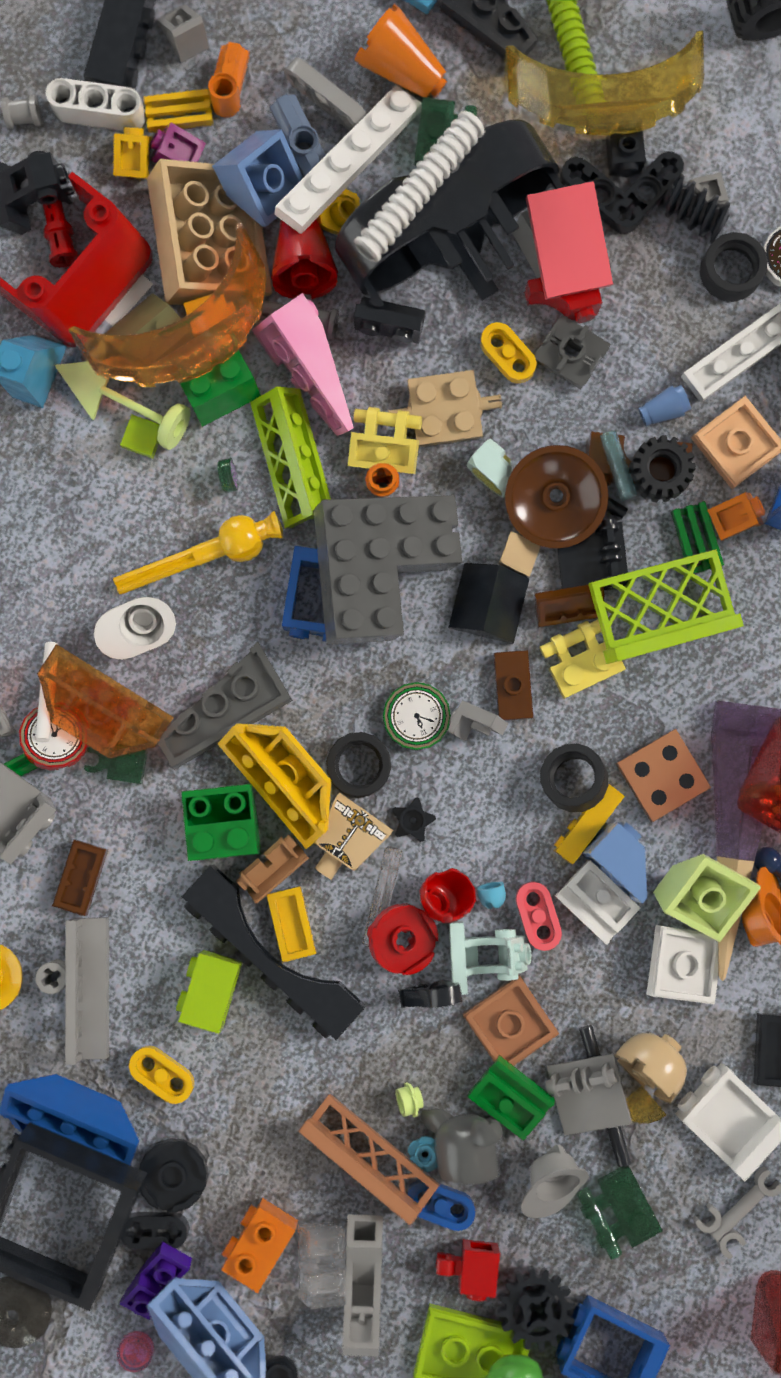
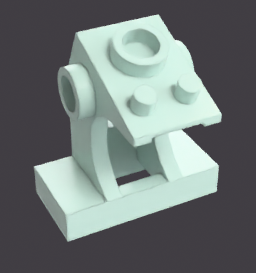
M462 920L448 923L452 983H460L462 994H468L467 976L497 973L498 980L518 979V974L528 970L527 965L531 963V948L529 944H526V935H516L515 929L495 930V936L465 938ZM498 945L499 964L479 965L478 946Z

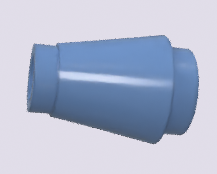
M671 385L644 404V406L638 408L645 426L685 416V412L691 410V404L682 385L675 388Z

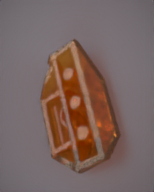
M57 644L37 673L51 723L109 759L156 747L174 719L173 716Z

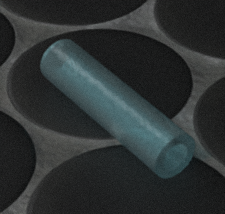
M612 430L600 435L620 499L621 501L631 499L637 496V492L617 431Z

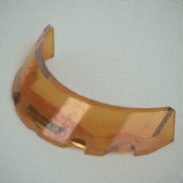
M242 222L235 225V251L224 279L214 293L189 315L160 329L132 335L99 334L76 326L68 329L78 350L96 375L107 380L110 377L120 381L137 383L139 387H156V383L174 380L182 383L210 372L215 365L227 361L247 341L246 335L253 327L255 321L259 322L263 312L267 276L265 265Z

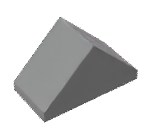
M186 4L157 18L159 26L181 63L209 49L201 15Z

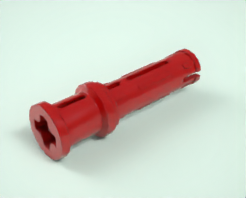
M57 200L53 204L42 205L46 220L43 235L50 246V264L54 267L66 268L72 265L79 254L74 250L72 242L73 227L66 221L62 201Z

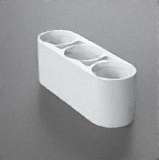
M64 78L55 79L47 85V100L56 118L61 122L124 131V127L142 128L146 122V114L138 92L132 88ZM69 98L67 102L59 103L61 100ZM102 103L97 108H91L93 104ZM134 107L130 112H123L126 108Z

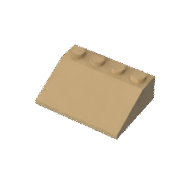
M159 159L147 177L165 302L169 305H184L183 303L221 291L225 302L238 300L240 295L255 298L272 294L262 226L227 197L212 167L214 164Z

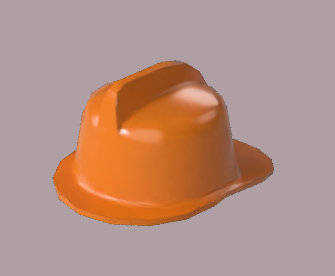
M762 867L757 872L756 883L759 884L761 889L742 912L741 916L749 942L755 947L776 942L781 945V887L776 876L770 873L766 867Z

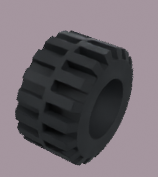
M726 0L737 38H742L744 41H760L781 35V0Z

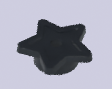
M418 797L407 808L394 807L392 810L399 821L395 832L396 837L411 834L417 840L423 842L425 839V827L436 820L435 815L423 811ZM415 817L416 823H410V818Z

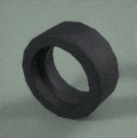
M731 232L721 235L711 243L701 261L699 274L703 286L712 296L722 301L735 302L747 298L757 289L766 274L768 260L765 249L757 239L746 233ZM731 250L745 255L752 266V275L749 280L742 284H731L721 279L714 267L715 259L721 252Z
M364 732L349 733L339 738L330 748L326 760L327 775L333 786L343 794L356 798L367 797L378 792L388 781L391 771L390 754L384 743L374 735ZM353 745H364L371 748L379 759L377 775L371 782L365 785H354L347 782L339 771L341 755L347 748Z
M578 743L565 744L554 749L545 758L540 769V783L546 796L558 808L568 812H584L595 807L604 798L608 788V772L600 756L590 747ZM572 759L586 761L594 771L592 787L579 797L562 795L555 785L557 769L563 763Z

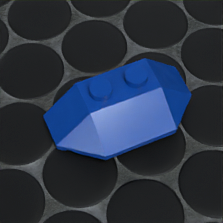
M57 1074L10 1083L5 1088L0 1105V1115L5 1119H9L18 1131L22 1132L28 1123L31 1122L131 1165L140 1140L120 1101Z

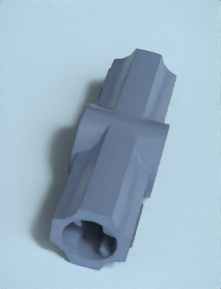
M285 94L277 98L269 108L278 128L282 129L303 177H305L326 155L319 143L318 134L311 127L296 95ZM306 142L311 144L312 147L307 150H300L297 148V145Z

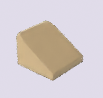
M510 531L498 565L529 578L541 546Z

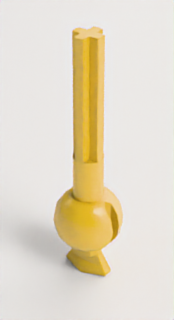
M275 511L259 522H255L249 516H232L221 525L218 537L114 577L113 581L118 593L121 595L226 555L232 561H250L261 552L263 540L283 538V528Z

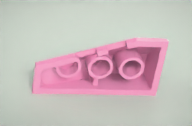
M302 293L253 328L252 331L277 366L284 364L291 372L293 377L291 378V383L296 388H300L310 394V403L313 409L336 436H340L354 427L324 327L318 317V310L314 303L306 299Z

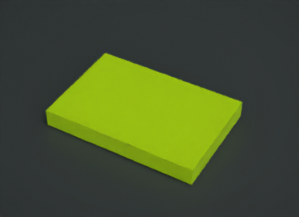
M429 1303L413 1378H486L491 1366L498 1359L506 1355L528 1356L529 1351L525 1350L522 1338L515 1344L512 1342L510 1336L513 1329L504 1332L501 1326L502 1321Z

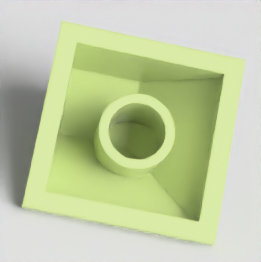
M701 854L672 865L653 893L664 913L720 942L761 887L741 874Z

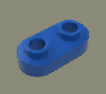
M420 1179L416 1180L410 1185L407 1195L418 1203L420 1201L418 1194L422 1191H427L429 1187ZM439 1183L440 1186L417 1217L454 1231L467 1229L475 1219L473 1200L468 1194ZM454 1204H461L464 1207L460 1214L451 1212V1207Z

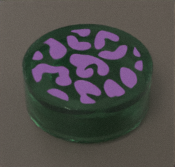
M231 457L220 459L217 462V469L223 491L226 493L238 491V476L233 459Z

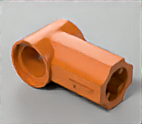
M228 42L226 45H221L215 73L208 82L212 109L218 116L223 118L234 116L240 109V94L250 54L248 50L238 43Z

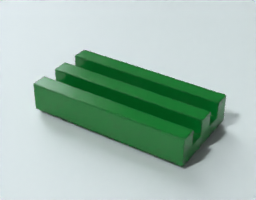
M706 502L688 505L681 509H673L671 516L684 558L693 556L682 516L687 515L698 554L706 552L695 515L698 512L709 551L717 549L721 566H723V559ZM709 560L700 561L701 565L696 566L693 574L711 570Z

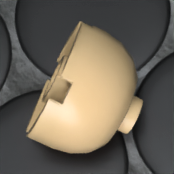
M653 1033L637 1034L627 1040L615 1054V1057L619 1058L617 1060L618 1063L630 1076L643 1087L645 1085L652 1089L656 1087L657 1089L653 1095L666 1103H671L685 1083L687 1074L686 1063L679 1054L682 1047L667 1034H664L662 1038Z

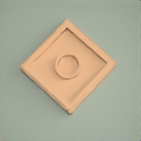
M746 396L691 437L732 490L781 453V439Z

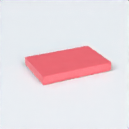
M594 181L527 195L526 203L545 300L612 286L613 280Z

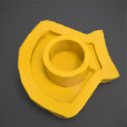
M345 189L317 218L320 227L329 233L338 235L346 220L360 205L359 196Z

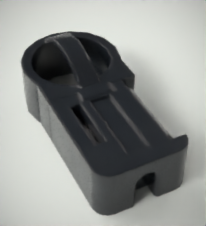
M446 979L438 980L432 984H419L398 990L401 1008H440L463 1002L460 983H452Z

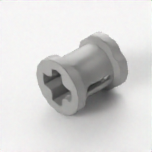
M35 94L30 95L28 99L9 100L8 97L1 99L2 114L7 129H14V126L18 124L34 123L35 126L42 125L41 109Z
M55 959L43 964L38 969L35 981L37 987L42 992L55 994L65 989V961ZM58 970L61 977L57 981L52 982L49 976Z

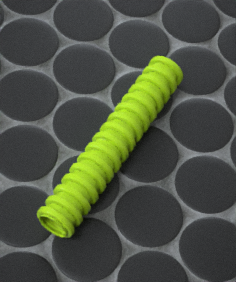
M546 0L549 13L551 14V21L554 24L553 28L555 33H557L556 38L559 42V49L562 52L561 56L565 61L564 66L568 71L567 77L570 80V87L573 89L572 94L576 99L575 104L579 108L578 115L581 118V125L585 128L598 127L609 119L610 113L606 109L607 103L604 100V92L601 90L602 85L598 80L599 75L595 71L596 65L590 52L591 47L587 43L588 37L582 24V17L579 14L580 9L577 5V0Z

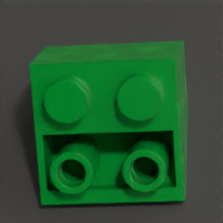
M225 325L165 355L202 427L261 396L251 371Z
M252 784L181 791L188 861L262 853Z

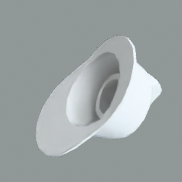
M151 597L135 598L101 615L95 624V643L100 651L110 658L123 660L135 657L169 641L175 631V616L170 607L159 599Z

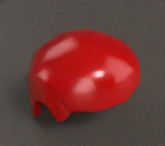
M454 868L440 873L434 872L425 879L419 891L421 905L428 916L442 923H452L460 920L471 912L476 902V892L468 876Z

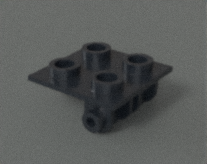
M614 519L602 520L598 528L582 542L570 547L557 548L562 589L588 585L591 582L628 573L622 522H615ZM628 581L620 582V584L626 586ZM610 585L604 587V591L616 590Z

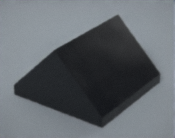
M464 563L448 628L514 644L529 578L497 564Z

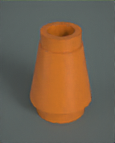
M375 464L366 474V486L376 497L387 498L397 489L399 474L390 464ZM384 482L387 484V487L380 488L378 484Z

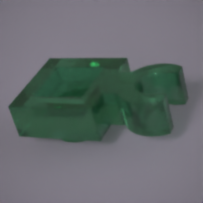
M112 745L111 754L107 755L101 748H87V752L98 755L99 762L96 766L84 765L85 771L99 773L104 769H108L106 779L143 784L147 750Z

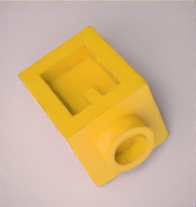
M124 127V134L114 133L113 176L148 177L149 143L152 141V136H144V129Z

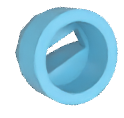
M490 882L477 887L479 900L487 909H492L493 907L500 908L504 904L506 891L503 882Z

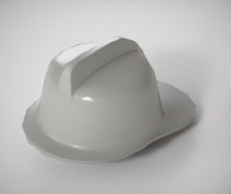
M554 1145L545 1155L539 1157L531 1164V1187L520 1204L521 1212L526 1217L534 1219L544 1218L557 1213L572 1200L580 1187L589 1179L588 1172L585 1169L578 1168L574 1158L566 1153L561 1145Z

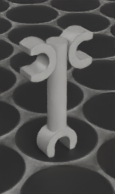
M761 1167L756 1171L754 1176L755 1185L723 1217H721L717 1208L710 1203L705 1205L712 1213V1219L709 1222H702L696 1215L693 1217L695 1225L702 1232L710 1233L717 1241L720 1252L728 1259L733 1257L726 1248V1244L730 1239H736L742 1246L746 1244L743 1236L732 1228L765 1196L774 1197L781 1193V1183L778 1180L771 1186H764V1180L771 1174L766 1167Z

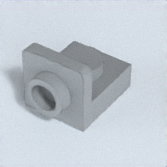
M462 700L459 707L453 711L450 717L448 732L463 741H466L471 729L486 736H489L491 731L503 736L508 723L498 715Z

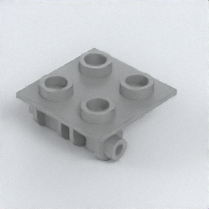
M614 1053L547 1066L550 1080H546V1090L549 1095L554 1094L564 1135L632 1124Z

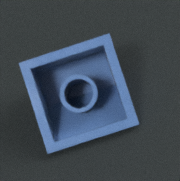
M282 129L256 131L212 166L227 197L257 223L265 227L277 218L274 215L275 206L303 179Z
M607 823L582 852V855L586 859L591 860L633 901L643 904L647 899L645 847L638 841L642 836L628 823Z

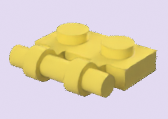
M368 407V410L355 409L354 422L365 423L364 434L351 432L348 466L370 469L375 464L387 463L393 466L397 472L415 474L419 440L406 439L408 429H421L422 416L410 415L409 411L398 410L397 413L380 412V408ZM378 426L395 427L394 437L377 435Z
M598 619L591 623L585 621L578 624V629L563 636L557 634L550 638V642L539 647L545 659L556 654L560 661L559 664L550 667L549 671L563 699L626 670L622 660L606 664L603 651L607 650L605 642L599 644L595 636L602 632ZM584 641L587 650L571 657L568 648Z

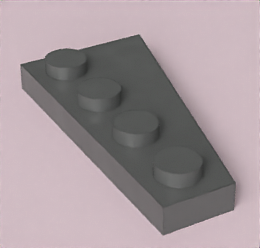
M256 642L249 649L250 652L239 663L235 662L227 670L228 673L217 684L211 685L195 705L187 708L156 738L170 766L174 770L218 745L217 743L234 725L254 724L293 701L259 642Z

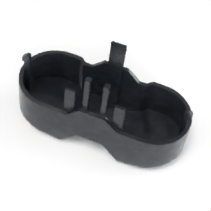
M507 120L485 127L484 135L478 138L476 145L471 146V151L468 154H464V159L457 163L455 170L450 171V176L447 179H443L442 186L436 187V193L432 196L429 195L430 200L426 204H422L423 209L420 212H415L416 217L411 221L408 220V227L402 229V234L399 237H394V244L391 246L387 245L388 251L385 254L381 253V259L378 262L366 259L357 250L354 239L357 236L362 237L361 231L364 228H369V221L372 219L376 220L375 214L378 211H382L384 203H390L389 197L392 194H396V189L399 186H403V180L407 177L410 178V175L391 178L354 210L336 238L335 249L361 293L371 297L370 304L372 307L384 308L385 305L379 297V293L388 291L407 281L429 264L448 269L460 266L481 301L499 291L492 280V273L480 256L485 235L507 270L513 268V261L495 235L492 227L501 225L508 236L519 229L513 217L527 209V195L547 191L551 185H553L554 189L568 187L567 184L563 185L557 177L559 166L530 123L524 120Z

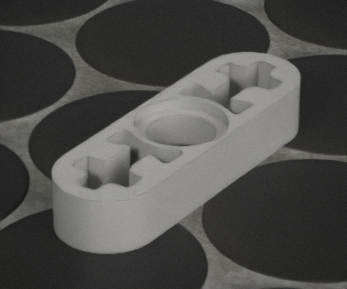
M295 57L284 70V74L292 86L351 131L365 117L366 112L359 103L301 58Z

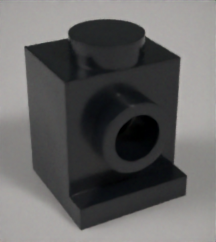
M644 120L610 122L605 138L609 176L619 175L620 177L628 178L642 173L646 162L643 135Z

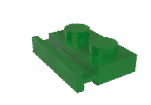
M500 1055L468 1094L470 1100L523 1141L543 1119L549 1108H552L555 1104V1098L552 1095H549L543 1088Z

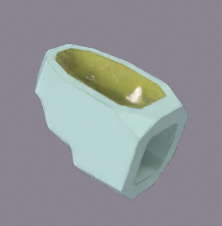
M490 438L471 456L467 467L486 487L498 496L505 498L506 485L513 471L512 461L506 456L504 449Z

